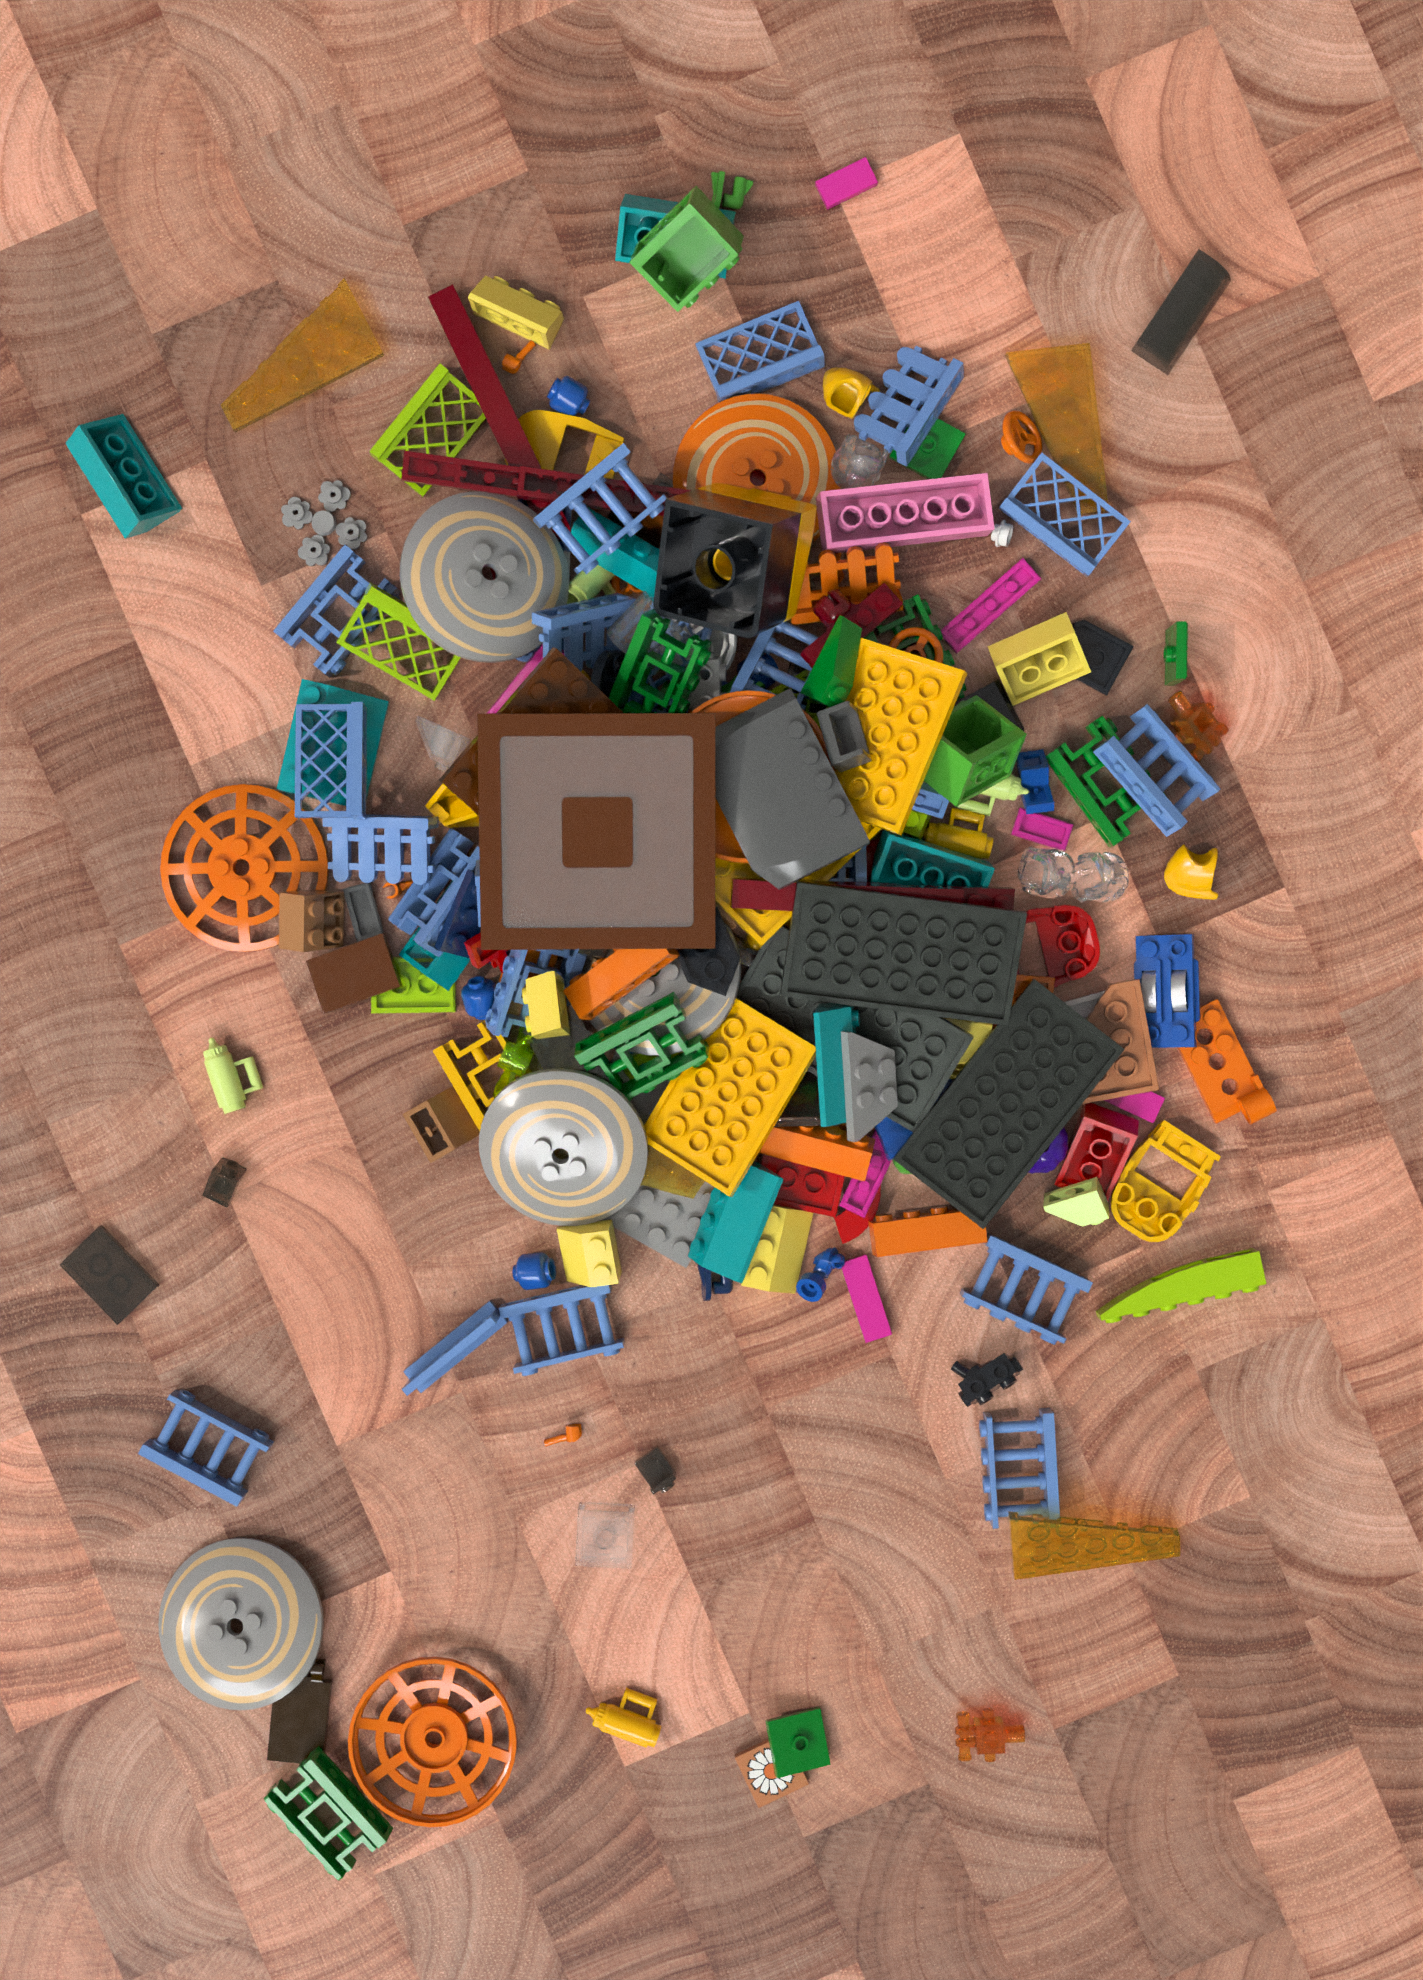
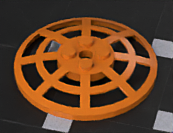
M239 784L218 788L197 798L181 812L172 824L161 853L160 872L162 887L174 915L197 938L215 947L229 951L251 952L278 946L279 934L260 942L251 943L250 926L267 922L279 914L280 896L271 888L277 872H292L290 884L286 892L297 891L301 872H318V882L315 891H326L329 877L328 852L323 836L312 818H300L313 837L318 861H301L297 844L291 833L287 830L299 819L295 818V801L290 797L263 786ZM236 793L234 810L219 813L208 819L205 823L193 812L213 798ZM248 793H257L271 797L283 803L291 810L280 821H277L263 812L247 809ZM235 818L234 835L227 836L221 840L211 830L216 824ZM247 818L260 820L272 828L261 839L247 834ZM186 820L196 832L187 846L184 863L168 864L173 839L179 827ZM280 836L288 846L292 861H276L270 846ZM203 838L213 848L208 862L192 863L195 849L200 839ZM244 859L249 863L250 869L246 875L240 876L236 873L235 865L239 860ZM193 874H208L214 887L204 899L196 889ZM169 875H184L188 892L197 904V907L188 918L180 910L174 899L169 884ZM222 896L235 900L237 918L224 915L212 907ZM264 896L274 906L263 914L249 917L248 901ZM207 914L221 923L238 926L239 943L214 938L201 931L196 925Z
M422 1657L405 1661L388 1669L375 1679L364 1692L355 1708L348 1735L349 1759L353 1774L360 1788L370 1801L391 1817L414 1826L444 1827L457 1824L477 1815L488 1807L501 1793L508 1781L515 1762L517 1749V1733L513 1713L505 1696L496 1684L484 1673L469 1664L443 1657ZM419 1665H445L442 1680L428 1679L408 1685L399 1674V1672ZM456 1668L477 1677L494 1695L480 1702L468 1689L453 1682ZM389 1679L398 1692L386 1703L379 1719L362 1717L371 1696ZM425 1688H440L437 1703L433 1702L422 1705L414 1692ZM451 1691L463 1696L473 1707L459 1713L449 1706L448 1702ZM404 1699L412 1711L405 1722L388 1720L393 1708L399 1701ZM500 1705L508 1725V1751L492 1745V1726L487 1712ZM477 1717H480L484 1728V1742L468 1738L466 1724ZM359 1729L376 1731V1750L381 1764L368 1774L363 1767L359 1753ZM431 1731H436L441 1735L442 1741L438 1744H432L427 1740V1734ZM385 1732L400 1734L401 1751L389 1758L385 1747ZM465 1750L481 1754L476 1766L465 1776L458 1763ZM489 1757L505 1762L495 1784L478 1800L470 1784L482 1773ZM408 1761L412 1766L421 1770L418 1784L405 1778L396 1768ZM449 1770L455 1780V1783L445 1786H429L432 1773ZM388 1774L399 1786L415 1793L411 1811L388 1800L377 1790L374 1783ZM460 1791L468 1805L461 1810L447 1814H422L426 1796H446Z

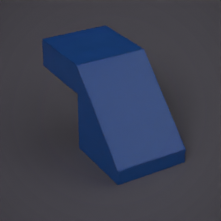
M1044 750L1019 752L1016 760L1018 777L1021 778V785L1029 790L1028 794L1021 795L1026 815L1054 811V799L1049 787V766Z

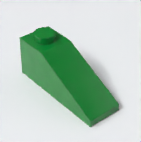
M839 615L800 692L801 694L828 708L846 701L853 687L862 632L861 627Z

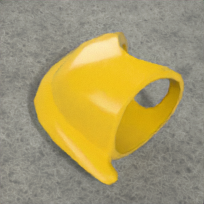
M834 367L827 370L824 374L823 395L826 405L850 419L854 418L859 407L870 392H880V389L872 384V380L852 369Z
M1183 844L1177 849L1166 866L1164 879L1168 888L1176 894L1186 897L1217 899L1218 893L1212 891L1211 888L1218 858V849L1212 848L1207 853L1195 854Z

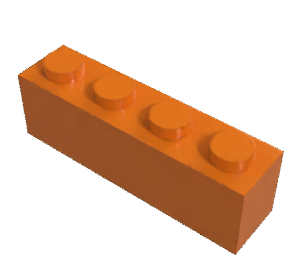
M613 949V954L594 962L591 965L592 969L586 974H579L571 979L570 985L563 992L580 1019L592 1020L680 955L677 950Z
M782 1112L759 1153L865 1181L876 1139L865 1135L858 1142L847 1141V1131L841 1130L836 1126L821 1127V1124L814 1123L810 1119H799Z
M947 1206L930 1208L931 1213L920 1214V1210L904 1211L902 1217L894 1218L892 1214H880L875 1216L876 1220L868 1221L872 1254L876 1257L988 1242L986 1227L982 1229L958 1209L947 1210Z

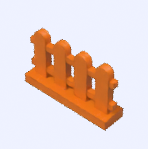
M886 542L879 543L875 547V556L867 557L864 556L861 547L852 546L848 549L847 559L836 561L833 551L823 550L818 556L819 563L808 564L807 561L797 611L790 620L793 625L820 622L821 620L814 614L813 609L819 599L823 596L827 597L829 595L827 592L832 589H839L851 603L859 604L885 583L903 603L899 591L901 589L900 580H895L893 563L899 562L898 553H893L890 544ZM876 565L877 582L867 583L865 566ZM848 569L849 586L838 587L837 570ZM820 572L821 590L810 591L809 574ZM903 605L897 611H903Z

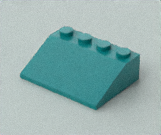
M302 679L296 704H351V702H363L367 707V801L389 701ZM296 707L277 785L278 790L290 794H295ZM336 711L328 720L339 730L347 722V711ZM303 712V724L309 730L322 719L316 712ZM325 722L314 735L325 744L336 732ZM303 728L304 736L307 733V731ZM347 729L342 733L346 738ZM311 736L303 744V752L310 758L322 746ZM339 736L328 749L339 758L347 750V743ZM325 750L314 763L324 772L336 760ZM304 757L302 765L307 761ZM347 757L342 761L346 766ZM339 764L328 777L339 786L346 779L347 771ZM310 765L302 772V780L310 786L321 774ZM325 778L313 791L324 800L336 788ZM302 784L303 793L307 788ZM346 786L342 789V791H343L345 794H346ZM311 792L306 796L318 800ZM339 792L329 803L346 806V798Z

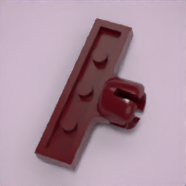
M885 583L859 604L851 603L839 589L830 590L827 592L829 595L821 597L813 609L814 614L826 626L827 631L805 648L800 656L813 668L839 615L861 627V638H865L899 610L903 605L902 601Z

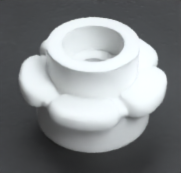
M1002 520L1000 525H994L995 529L991 534V540L995 541L996 547H1000V545L1008 547L1013 533V525L1007 524L1006 520Z

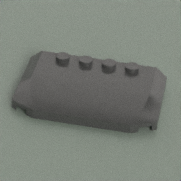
M791 689L715 727V798L753 872L771 883L778 890H781L870 844L858 816Z

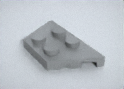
M841 1031L847 1141L858 1142L898 1107L895 1050L853 1032Z

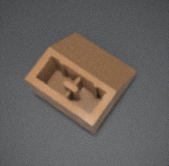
M297 890L280 892V949L309 952L343 947L344 891Z
M453 1086L403 1114L430 1163L479 1136L480 1133Z

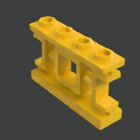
M485 1021L477 1025L484 1037L463 1050L460 1049L455 1039L433 1050L479 1131L486 1112L478 1099L481 1098L484 1105L488 1107L497 1095L489 1098L476 1074L497 1062L501 1065L510 1082L516 1080L517 1076L521 1077L532 1072L529 1067L524 1069L519 1059L522 1058V1054L515 1043L510 1044L507 1038L501 1034L496 1037L510 1061L507 1062L502 1053L488 1060L481 1045L492 1040L493 1037L488 1031ZM451 1050H453L457 1059L471 1052L478 1063V1067L466 1073L471 1081L470 1085L450 1053Z

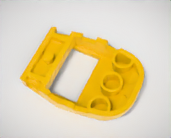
M533 410L523 414L518 419L542 469L554 470L567 425L596 434L584 475L621 444L625 443L623 437L581 417L551 411ZM611 469L603 477L614 479L615 472Z
M1161 1120L1132 1152L1111 1195V1210L1114 1218L1122 1227L1145 1241L1161 1242L1168 1239L1183 1225L1182 1222L1191 1212L1194 1213L1198 1207V1201L1211 1180L1208 1174L1215 1160L1219 1162L1221 1156L1167 1121ZM1150 1146H1153L1197 1175L1181 1200L1134 1171Z

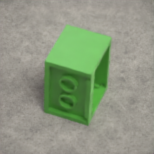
M695 186L636 244L629 263L679 312L684 306L690 308L699 298L698 293L704 287L710 289L718 281V274L724 268L730 270L740 259L738 255L743 249L741 245L744 235Z
M976 695L966 701L963 700L952 710L924 782L957 807L1010 777L1027 734Z

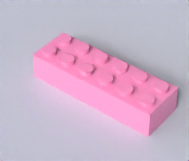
M988 473L821 491L816 497L822 551L831 550L834 553L847 552L852 546H859L862 550L875 549L879 543L883 542L890 544L891 547L982 537L988 536L995 529Z

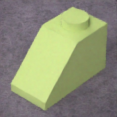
M1097 1177L1044 1193L1043 1207L1045 1212L1082 1227L1089 1224L1097 1225L1109 1219V1203Z

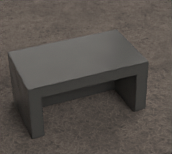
M845 701L817 712L831 766L841 773L872 761L858 710L850 701Z

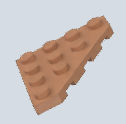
M1132 979L1111 983L1088 1014L1086 1020L1125 1050L1082 1104L1159 1090L1140 980Z

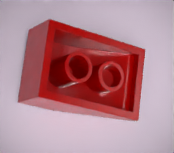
M1093 1103L1084 1104L1054 1185L1063 1188L1097 1177L1106 1199L1109 1201L1138 1137L1139 1120Z

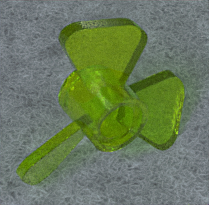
M520 1026L516 1044L507 1041L497 1065V1067L504 1069V1072L494 1088V1098L503 1088L514 1081L515 1075L524 1076L527 1072L534 1051H532V1040L534 1037L529 1035L530 1033L527 1032L526 1027Z

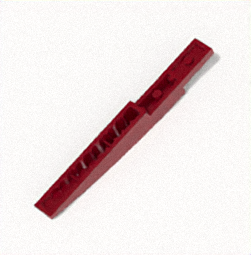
M453 284L428 296L508 465L542 469ZM526 500L529 508L537 515L551 504ZM561 511L559 513L562 517L561 521L571 532V528L563 514V511ZM551 527L550 529L555 534L558 542L562 541L561 538Z
M404 450L401 481L552 503L584 475ZM605 478L607 480L605 484L629 513L641 514L647 509L626 481ZM642 483L655 500L659 499L663 494L670 498L691 491ZM589 488L582 494L583 502L588 508L612 511L596 490L593 492ZM664 510L657 516L664 517Z
M732 878L730 907L792 911L797 881L778 890L765 879ZM798 880L1014 910L1015 889L1011 887L902 885L900 883Z

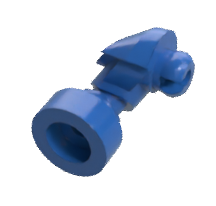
M828 1248L818 1254L813 1264H816L813 1269L814 1273H804L797 1282L796 1290L803 1299L810 1302L820 1300L826 1291L824 1279L829 1277L832 1269L844 1267L845 1257L843 1254L838 1253L836 1248Z

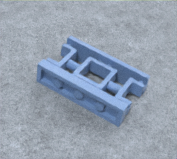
M346 545L340 549L273 630L274 633L294 649L304 638L322 654L313 665L329 678L333 674L335 676L343 670L346 665L344 660L352 652L341 646L332 657V654L321 646L331 632L339 638L343 631L342 629L339 632L321 616L338 596H341L356 609L359 604L357 603L358 599L370 584L358 574L365 561ZM345 572L358 581L348 594L336 585ZM384 578L378 587L400 599L398 597L400 594L399 589ZM373 607L369 613L365 608L361 612L364 623L380 619L379 611L376 607ZM309 615L322 624L312 638L299 628ZM359 617L354 625L361 624ZM380 624L365 627L366 632L375 631ZM362 628L350 631L349 637H346V641L354 646L364 643L362 640L364 637Z
M453 828L449 829L430 857V865H435V872L430 873V880L423 885H417L413 882L388 918L392 924L410 936L417 926L421 927L413 940L437 957H440L443 952L434 946L467 870L475 871L476 860H480L479 847H476L470 857L466 854L474 843ZM449 879L453 880L439 903L435 902Z
M589 949L536 950L541 951L537 964L524 961L528 950H511L509 956L503 962V975L501 982L497 983L494 990L495 1000L492 1009H489L486 1014L485 1022L488 1030L495 1036H500L501 1034L504 1037H508L512 1024L526 1027L525 1016L529 1015L528 1004L525 1005L523 1002L522 988L525 987V979L528 978L529 972L543 974L555 971L564 979V985L567 988L570 985V980L581 974ZM552 954L563 957L559 970L548 966ZM566 997L567 1012H568L571 1003L569 1002L568 998ZM511 1000L515 1003L523 1004L519 1016L507 1013ZM531 1032L529 1034V1038L533 1043H542L545 1047L556 1049L560 1036L535 1039L532 1037Z

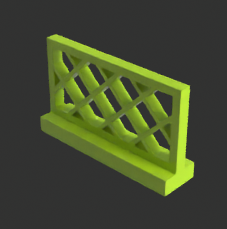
M440 363L371 448L369 453L401 479L402 472L400 470H402L403 466L395 467L387 460L393 451L426 448V454H429V448L445 446L446 456L455 458L486 417L482 413L478 419H465L464 404L476 403L479 407L480 405L475 394L449 373V370ZM449 381L459 389L460 400L443 401L442 390ZM463 393L470 399L463 400ZM440 395V402H433ZM461 404L462 420L446 422L444 406ZM441 406L443 422L426 423L425 411L429 407ZM422 416L423 424H416ZM466 424H473L467 432ZM463 425L464 437L460 441L448 442L446 426ZM443 426L445 442L428 444L427 428ZM423 428L425 444L408 445V432L411 429ZM405 439V446H398ZM456 445V447L449 454V446ZM405 482L422 497L432 486L425 484L421 488L416 483Z
M371 582L336 641L337 644L434 701L461 658L454 655L449 664L437 667L434 652L443 650V648L440 646L432 647V640L415 622L406 603ZM367 602L378 608L380 619L364 623L361 612ZM382 611L391 617L383 618ZM359 617L361 624L354 625ZM398 620L403 624L405 634L388 637L385 622ZM382 623L385 639L369 642L365 627ZM407 626L413 629L414 632L408 633ZM363 629L366 643L354 646L345 641L350 631ZM423 635L427 638L429 648L413 652L409 637ZM406 638L410 653L394 657L390 642ZM387 643L391 658L383 660L374 658L370 647ZM368 648L369 654L360 649ZM431 653L434 668L418 671L414 657ZM411 657L415 672L405 675L399 673L395 661ZM392 662L393 668L387 666L386 663ZM445 670L440 678L439 671ZM436 672L438 682L431 692L421 685L419 676ZM416 677L418 683L409 678Z

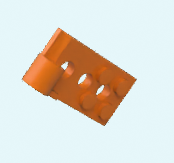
M1218 999L1200 1006V1020L1196 1022L1195 1030L1197 1047L1177 1048L1215 1124L1242 1112L1247 1122L1251 1125L1277 1112L1272 1097L1264 1088L1259 1076L1254 1073ZM1206 1028L1211 1033V1039L1207 1044H1200L1197 1040V1033L1200 1029ZM1215 1053L1223 1057V1065L1219 1069H1213L1209 1064L1210 1057ZM1228 1078L1233 1079L1236 1084V1088L1231 1094H1225L1222 1090V1083Z

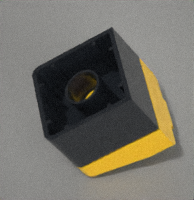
M713 483L667 498L665 501L653 602L656 613L663 617L745 638H752L793 618L797 611L811 548L817 506L793 500L791 497L755 488L746 489L723 483Z

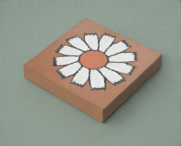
M769 1739L734 1755L758 1808L809 1785L805 1772L782 1778L775 1777Z

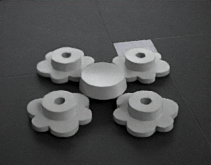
M339 480L333 483L325 481L321 485L322 493L319 494L318 499L321 503H324L326 511H318L313 516L309 511L310 504L306 501L302 502L298 497L290 498L288 505H283L281 508L284 514L282 522L285 526H294L300 530L304 527V524L311 523L313 530L318 534L314 535L311 539L308 537L304 538L302 541L303 546L298 549V556L306 560V564L310 567L315 564L322 566L327 563V554L330 552V546L325 544L322 536L329 535L334 530L340 536L338 539L339 543L343 546L347 545L351 550L358 549L361 542L367 540V534L365 533L366 524L362 520L355 521L353 518L348 517L345 519V523H339L336 526V518L331 512L336 511L337 508L344 509L346 507L345 501L349 500L351 496L350 490L343 487L342 482Z

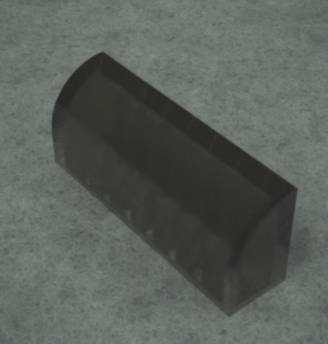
M1198 249L1131 351L1166 375H1169L1231 282L1227 270L1215 259Z

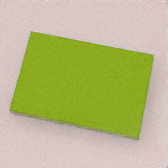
M393 957L403 987L371 998V1013L456 1012V982L448 991L402 957ZM413 958L417 962H432L434 960L432 958Z

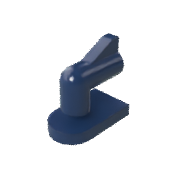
M697 1265L701 1279L703 1301L711 1300L712 1291L713 1294H728L733 1290V1280L720 1275L721 1282H712L711 1290V1270Z

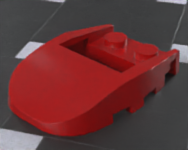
M1071 905L1034 908L1025 911L1027 913L1025 924L1031 922L1036 924L1048 976L1045 977L1055 978L1054 988L1066 982L1084 977L1095 968L1100 957V945L1094 922L1086 911Z

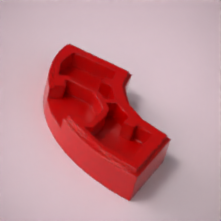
M881 1184L865 1218L846 1209L834 1217L842 1244L862 1234L869 1226L868 1221L874 1219L880 1204Z

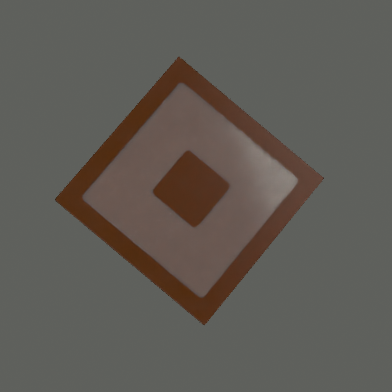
M715 713L477 714L481 950L715 948Z

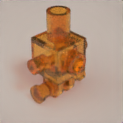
M1178 691L1168 699L1169 704L1178 714L1170 723L1177 731L1175 737L1182 744L1184 742L1185 744H1196L1197 747L1191 750L1190 754L1199 763L1205 754H1210L1214 747L1221 743V737L1226 735L1229 729L1224 723L1218 722L1212 713L1215 711V707L1211 703L1191 704L1184 693Z
M990 1708L982 1710L983 1717H973V1725H969L970 1713L964 1711L957 1712L958 1726L955 1727V1734L959 1735V1738L955 1739V1743L959 1747L958 1760L971 1761L970 1747H975L977 1755L984 1754L986 1762H995L996 1754L1005 1753V1743H1025L1024 1725L1004 1726L1001 1716H994V1710Z

